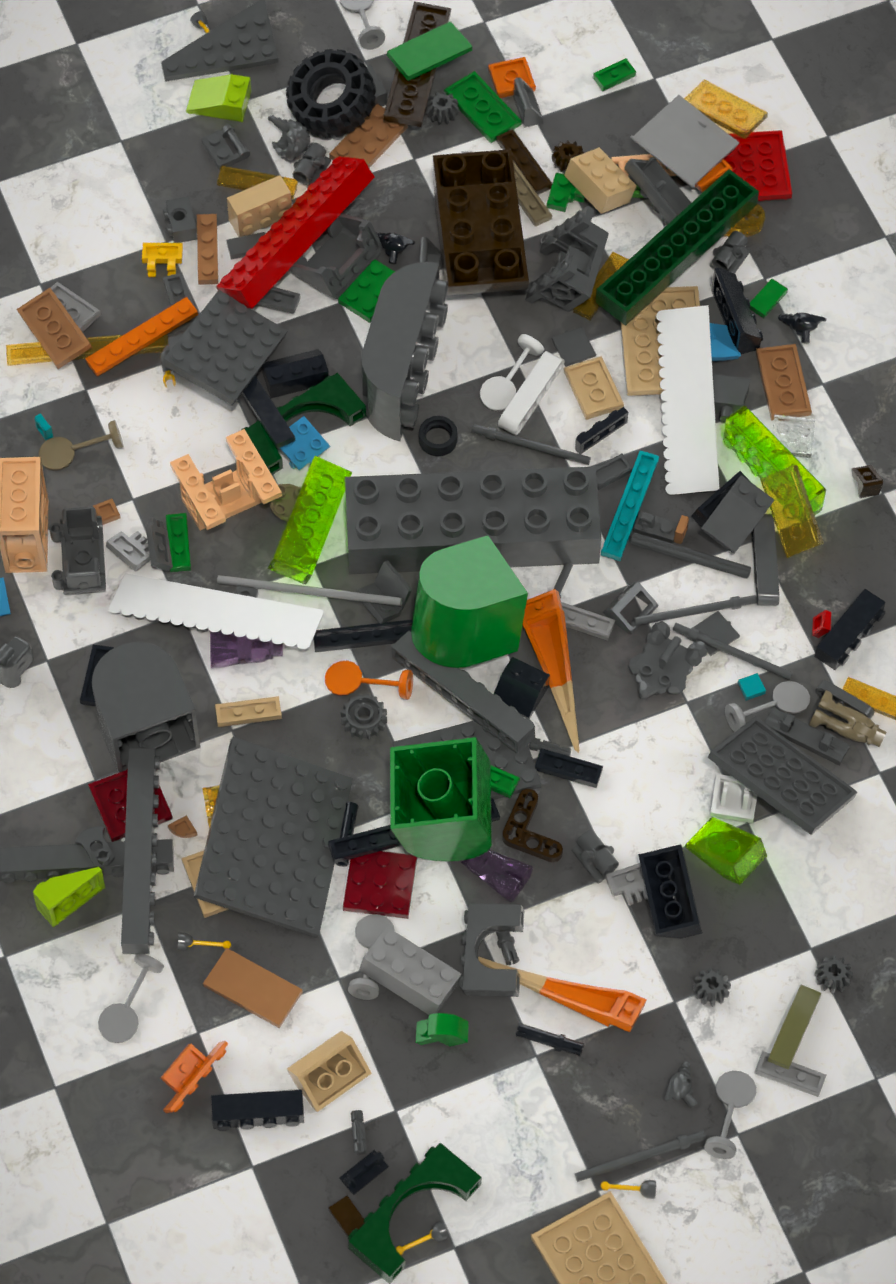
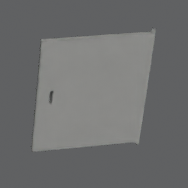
M680 95L675 97L634 136H630L631 139L693 189L695 188L694 185L739 145L737 140Z

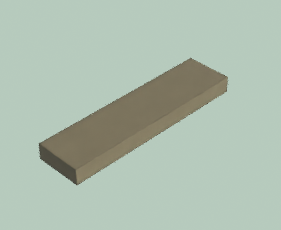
M513 161L519 205L533 225L537 227L551 220L552 214Z

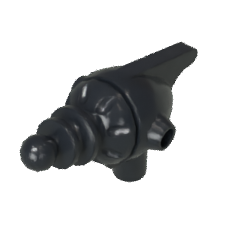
M376 232L382 247L385 249V253L390 256L389 263L391 264L397 263L398 252L404 251L410 244H415V241L396 233Z
M804 312L795 313L794 315L780 314L778 316L780 321L791 325L797 335H802V343L805 344L810 343V331L816 329L820 322H826L827 320L825 317Z

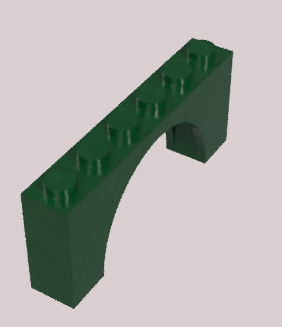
M338 372L332 376H327L318 385L311 386L300 396L293 397L287 404L277 407L286 423L290 419L308 412H324L342 419L349 426L366 417V405ZM257 420L253 425L243 428L271 475L283 469L282 457L260 421Z
M441 1142L436 1147L432 1146L426 1152L425 1159L421 1164L416 1163L411 1168L407 1179H401L396 1184L393 1194L390 1197L388 1195L385 1196L379 1203L380 1208L375 1213L370 1212L363 1221L365 1224L359 1230L357 1228L354 1229L348 1237V1249L389 1284L405 1268V1259L394 1247L389 1232L392 1215L400 1203L409 1196L425 1190L451 1192L467 1201L481 1186L482 1177Z

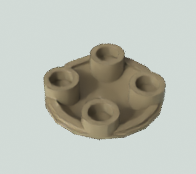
M278 484L282 496L269 502L273 513L281 520L287 522H296L303 519L309 509L306 489L292 484Z

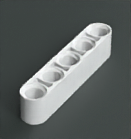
M548 351L543 353L501 415L498 427L516 436L520 433L561 372L565 362L564 359Z

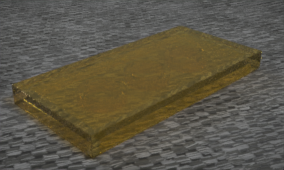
M705 79L684 98L714 123L744 139L768 115V112Z
M793 465L760 479L764 492L774 499L770 510L787 558L824 544L798 466Z

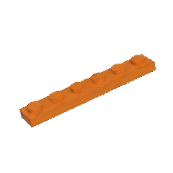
M185 297L85 358L86 363L98 377L198 315V311L190 300Z

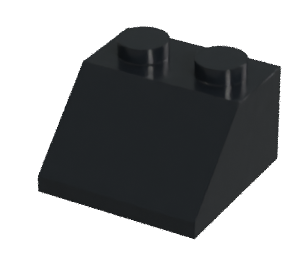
M512 657L502 672L494 694H497L508 706H513L521 716L530 719L549 688L550 675Z

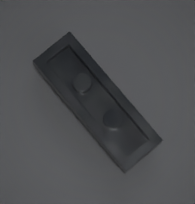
M624 407L614 410L606 419L596 422L588 431L581 432L576 437L575 450L582 454L627 424L629 412Z
M92 645L80 704L96 706L92 688L93 673L100 659L114 647Z
M541 748L535 769L542 773L597 788L603 766Z

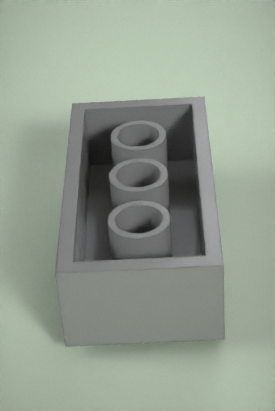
M389 927L384 929L366 953L359 969L360 972L428 1015L440 1011L457 987L461 977L460 972Z

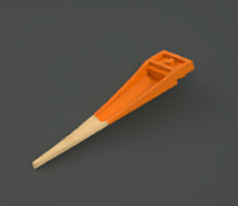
M553 589L527 600L523 626L543 671L550 675L549 686L560 710L574 750L579 753L565 612L562 609L559 592Z
M478 957L482 965L491 969H516ZM517 969L520 974L521 985L608 1027L612 1024L620 1029L631 1032L646 1004L647 999L625 990L584 985Z

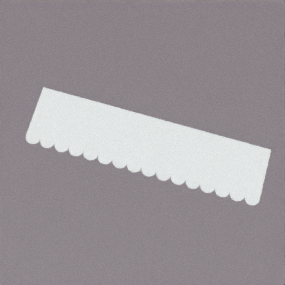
M706 305L661 310L656 314L657 320L661 321L657 325V330L661 333L657 340L660 344H663L658 348L659 354L663 355L659 359V364L663 367L659 374L662 378H665L660 382V387L664 390L660 397L663 401H667L661 405L662 411L666 413L662 416V422L667 424L663 427L662 432L665 436H668L663 440V445L667 447L664 451V457L670 459L664 464L665 469L670 471L665 475V480L669 482L665 490L670 495L719 490L709 307Z
M127 573L124 574L109 606L111 613L121 611L125 616L134 614L137 618H142L146 615L148 620H156L158 618L162 623L171 620V623L174 625L182 623L185 627L196 625L200 630H205L209 627L211 632L221 630L225 635L234 632V635L237 637L245 635L249 639L259 637L263 642H268L272 639L274 644L284 642L289 647L297 644L300 649H307L310 646L325 611Z

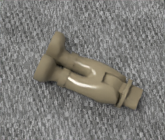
M825 690L818 707L833 712L832 714L840 716L847 720L848 723L816 709L809 722V726L816 728L819 725H826V728L832 729L850 740L861 743L867 742L868 745L874 744L880 747L887 732L878 728L879 725H875L866 715L843 706L839 702L836 703L833 700L832 693Z

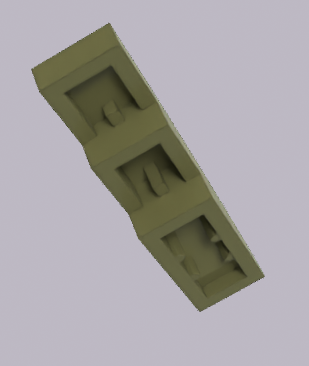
M804 985L800 986L770 1053L769 1062L789 1070L819 1002L821 992Z

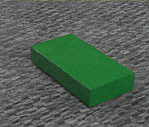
M771 279L750 302V310L765 318L787 294L788 288Z

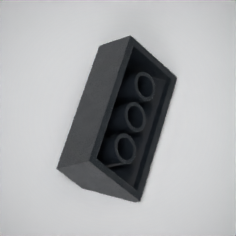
M719 267L714 268L711 291L723 322L727 325L733 344L740 354L756 351V349L760 348L761 341H763V334L760 329H757L756 317L754 313L751 314L750 302L748 297H745L743 294L742 282L738 281L736 274Z
M679 844L638 854L656 935L682 939L703 934L682 845Z

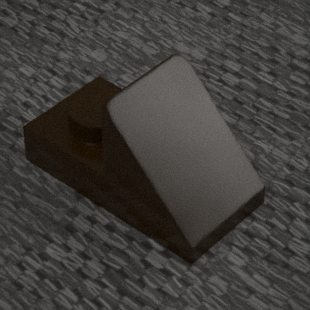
M872 465L851 468L852 476L858 483L859 498L880 494L883 479Z

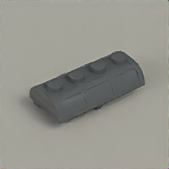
M652 157L649 161L630 159L626 163L625 170L629 174L628 177L639 186L641 195L653 203L651 205L657 213L662 214L666 225L691 204V201L655 158Z

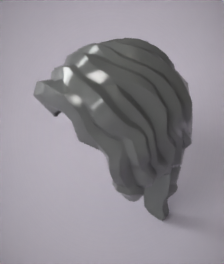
M274 115L268 117V120L273 122L282 131L280 140L272 142L276 153L281 158H286L290 161L301 156L307 150L311 141L306 127L291 119L289 121L286 119L282 120Z

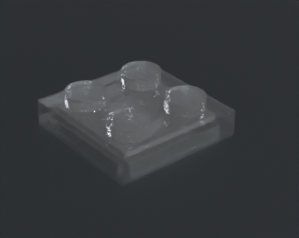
M775 414L770 453L811 458L815 419Z

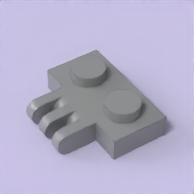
M121 531L106 542V547L134 571L150 561V555L147 553L149 551L147 538L141 537L142 534L139 532L128 537Z
M640 863L606 874L605 878L613 897L624 893L629 906L634 904L631 897L633 895L637 903L642 901L640 893L643 894L645 900L648 899Z

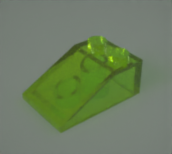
M711 817L685 844V847L722 877L739 885L767 857L761 838L715 817Z

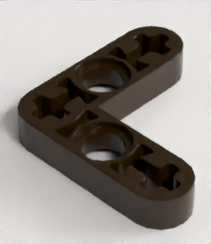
M524 789L519 794L503 830V842L508 847L548 862H557L563 854L561 843L527 830L538 805V794L533 789ZM528 796H531L532 801H529L526 809L524 807L525 799H527ZM522 813L527 819L524 822H517L514 819L515 815ZM515 827L517 828L516 837L511 840L509 835L512 834ZM530 839H535L539 845L536 848H530L526 843ZM542 843L545 844V848H543V852H541ZM556 848V852L553 855L549 854L550 850Z

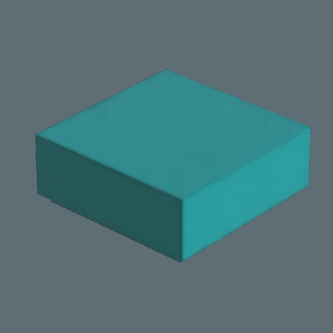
M40 413L35 416L36 429L46 441L53 438L52 427Z
M758 673L738 680V685L746 701L766 694V689Z

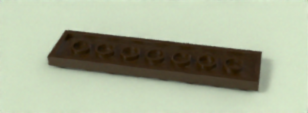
M414 1L403 43L448 23L452 8ZM396 67L383 120L422 127L437 68L408 81Z

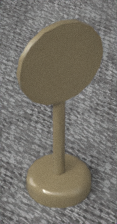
M113 420L108 423L110 434L75 445L63 437H53L45 441L39 450L42 465L49 470H62L73 461L76 449L112 439L116 448L124 447L116 421Z

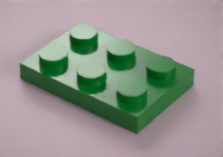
M374 259L338 298V303L371 323L381 288L395 271Z

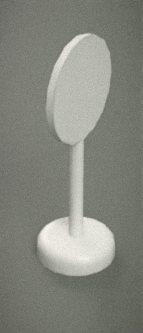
M521 334L518 338V344L524 351L506 378L502 376L492 377L482 385L480 398L487 408L495 411L505 410L516 394V388L510 380L528 353L534 356H540L543 353L544 347L533 337Z

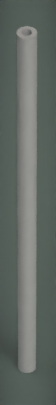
M221 575L217 577L218 584L395 606L402 605V598Z

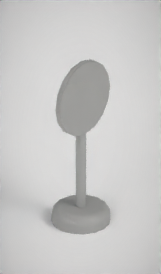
M340 0V4L346 10L360 12L365 25V29L359 34L360 45L367 50L381 46L385 41L384 31L380 27L370 26L364 12L372 6L374 0Z
M782 682L773 690V701L744 712L736 703H730L725 707V716L730 728L736 732L746 724V716L773 706L789 714L803 712L810 704L809 692L803 685L797 682Z
M371 914L363 917L357 923L355 935L362 946L370 949L384 929L389 927L394 931V925L385 916ZM364 974L363 978H356L350 981L348 992L358 999L371 1000L378 997L379 986Z
M146 954L135 955L134 961L143 969L125 1004H112L100 1014L98 1021L99 1031L109 1042L122 1043L131 1039L136 1033L138 1017L130 1005L147 971L154 973L162 972L164 965L155 958Z
M742 1071L726 1072L719 1077L716 1083L717 1096L724 1104L728 1105V1110L721 1137L712 1136L708 1138L704 1148L708 1154L717 1158L731 1159L735 1156L736 1146L731 1140L726 1138L734 1107L747 1106L756 1096L754 1080Z

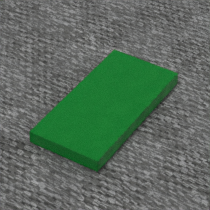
M450 21L388 50L387 57L409 81L471 52L473 46Z
M475 71L444 89L446 95L452 94L454 99H457L459 110L490 143L495 142L497 136L522 125V120Z

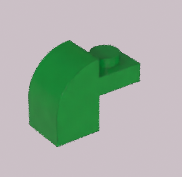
M429 1014L428 1019L417 1022L416 1043L422 1046L439 1041L449 1047L468 1043L469 1021L453 1014Z

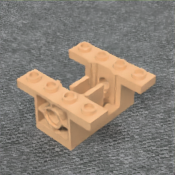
M245 429L226 437V442L236 458L237 470L232 472L230 469L214 476L209 483L204 484L203 474L199 473L189 454L170 462V467L180 483L181 499L199 530L205 528L209 530L226 522V519L260 503L264 505L282 496L280 488Z

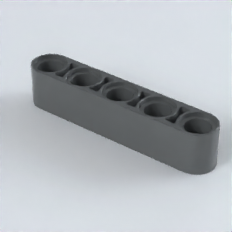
M764 514L752 530L757 605H779L774 515Z

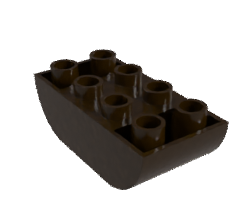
M512 150L433 155L435 207L444 281H448L447 296L528 289L529 277Z

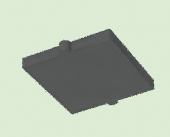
M582 327L571 331L566 330L565 333L552 337L560 357L565 360V367L596 357V353Z
M719 611L693 627L700 630V633L728 645L740 637L738 632L731 626V622L727 621ZM706 645L708 648L707 653L710 656L720 651Z

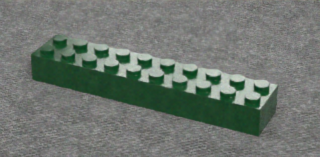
M728 169L597 288L595 303L626 326L757 206L759 191Z

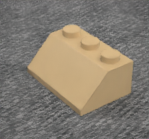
M340 1031L287 1068L296 1087L299 1090L302 1089L303 1096L316 1112L372 1074L353 1038L343 1031Z

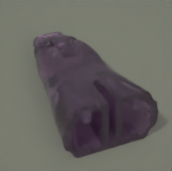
M221 630L218 632L210 631L211 669L246 663H261L273 659V656H283V643L274 644L272 639L270 642H263L259 637L249 639L246 635L237 637L234 635V632L225 635Z
M491 849L478 857L461 860V863L472 873L489 884L496 892L510 902L515 901L533 872L531 865L506 857Z

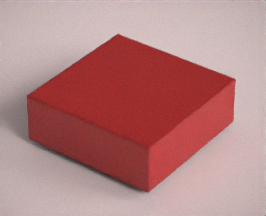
M824 610L813 617L812 634L814 637L820 638L831 630V611Z

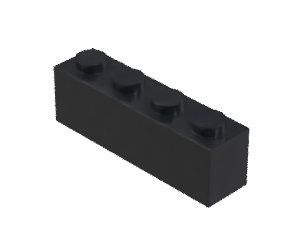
M864 589L818 644L814 657L833 670H836L839 665L843 666L849 659L850 655L848 654L852 650L856 651L860 646L862 637L864 635L867 637L871 633L875 621L879 622L886 612L884 611L886 602L867 589Z
M302 1089L211 1095L213 1129H218L219 1131H228L231 1128L237 1127L248 1130L254 1128V1126L274 1128L277 1125L283 1124L294 1127L304 1123Z

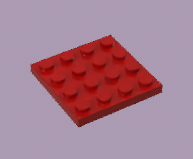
M782 130L729 134L739 142V145L724 160L732 167V172L759 191L758 201L792 199V188Z

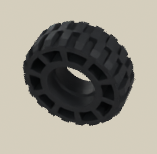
M326 49L324 52L318 51L313 53V56L306 57L299 66H296L293 75L288 80L289 87L286 88L287 105L296 121L305 126L307 132H310L311 135H322L323 138H331V136L340 137L347 132H353L357 126H361L365 122L364 119L367 116L369 117L372 111L371 107L374 106L376 100V86L365 64L355 54L351 52L346 53L345 50L337 49V51ZM332 84L346 85L343 93L336 100L325 104L317 103L319 94L326 87Z

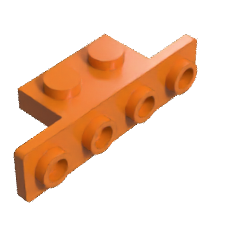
M226 1041L219 1042L207 1057L194 1045L188 1044L161 1077L176 1092V1095L163 1109L165 1113L177 1112L183 1106L184 1102L182 1100L187 1094L191 1095L197 1089L199 1079L201 1077L205 1078L211 1072L213 1062L220 1060L225 1055V1048L228 1045Z

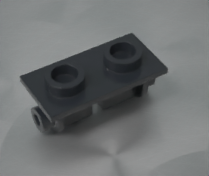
M373 1150L339 1177V1179L355 1195L389 1168V1166L383 1160L384 1156L382 1153Z

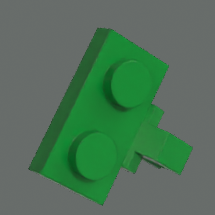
M557 172L555 174L546 207L548 209L566 212L568 202L578 201L584 203L585 197L564 176L565 174Z

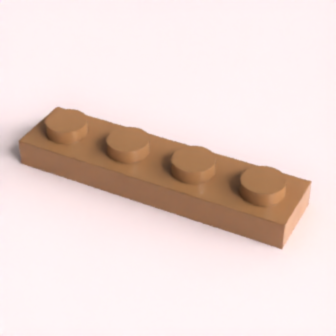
M197 214L199 285L218 284L217 214Z

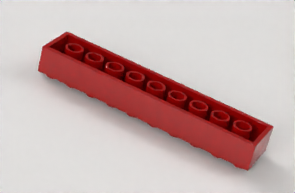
M341 156L335 158L332 164L321 172L320 177L308 186L305 193L296 199L295 203L283 213V216L277 222L272 224L271 229L259 238L257 244L246 252L241 261L237 262L233 269L221 279V282L216 286L217 290L234 298L247 308L253 309L375 178L365 160Z

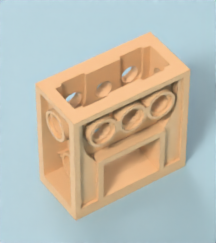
M41 457L0 458V551L5 573L47 572L49 499Z

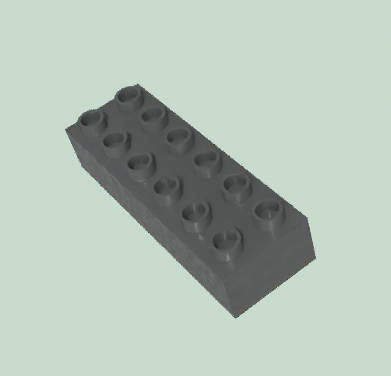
M595 466L345 477L349 574L379 573L385 561H389L397 572L420 571L421 565L432 553L487 535L510 567L564 565L565 563H573V565L599 564L602 538Z

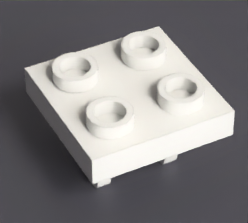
M717 774L710 816L753 823L757 794L732 776Z

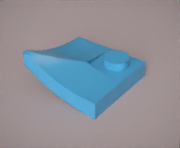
M709 323L712 361L738 359L741 354L731 340L727 325Z

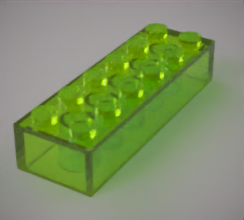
M743 406L726 418L723 436L724 444L737 454L741 462H745L750 467L753 475L758 476L763 481L765 487L773 491L779 502L783 505L785 504L796 519L805 523L822 511L826 488L746 406Z
M314 455L307 468L268 569L304 585L307 584L313 574L344 495L345 477H351V471Z

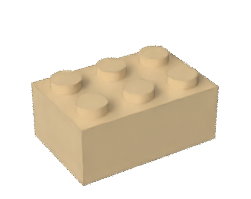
M600 147L571 158L564 175L601 214L630 203L637 186Z
M281 175L227 197L229 222L238 237L251 235L259 229L269 227L283 216V213L292 206L291 192Z

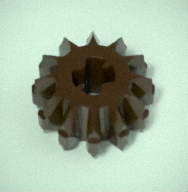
M567 140L565 144L560 141L559 145L553 149L552 162H554V167L559 168L560 172L567 170L571 158L584 154L582 146H577L576 141L570 143Z

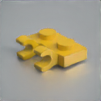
M143 243L142 263H147L148 277H156V263L167 264L168 276L176 274V264H182L183 243Z

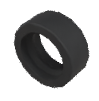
M432 416L421 424L419 444L427 454L436 457L445 456L455 449L458 433L457 427L452 420L443 416ZM441 428L450 433V439L443 444H435L426 439V434L432 429Z

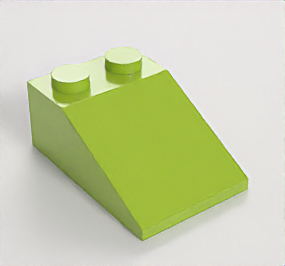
M229 74L195 80L186 113L243 122L251 95L250 77Z
M100 867L53 877L46 882L39 883L33 891L37 910L54 928L105 888L102 870Z

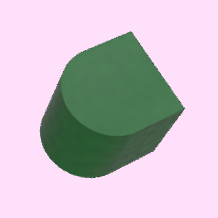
M488 535L438 550L428 556L421 565L411 636L416 649L425 658L436 664L446 667L463 668L518 651L528 592Z
M476 737L390 747V829L404 849L411 855L432 861H461L478 857L491 848L490 759Z

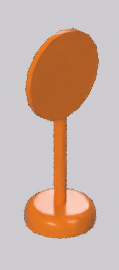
M346 660L334 663L327 670L325 684L329 691L339 696L355 692L361 683L399 686L400 697L408 700L413 690L412 670L402 671L399 681L362 678L359 666L354 662Z

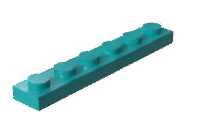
M639 451L602 547L601 556L621 561L659 462L658 455Z

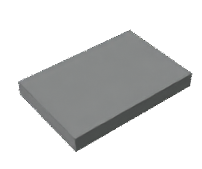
M56 282L51 287L82 332L101 316L100 310L59 282Z

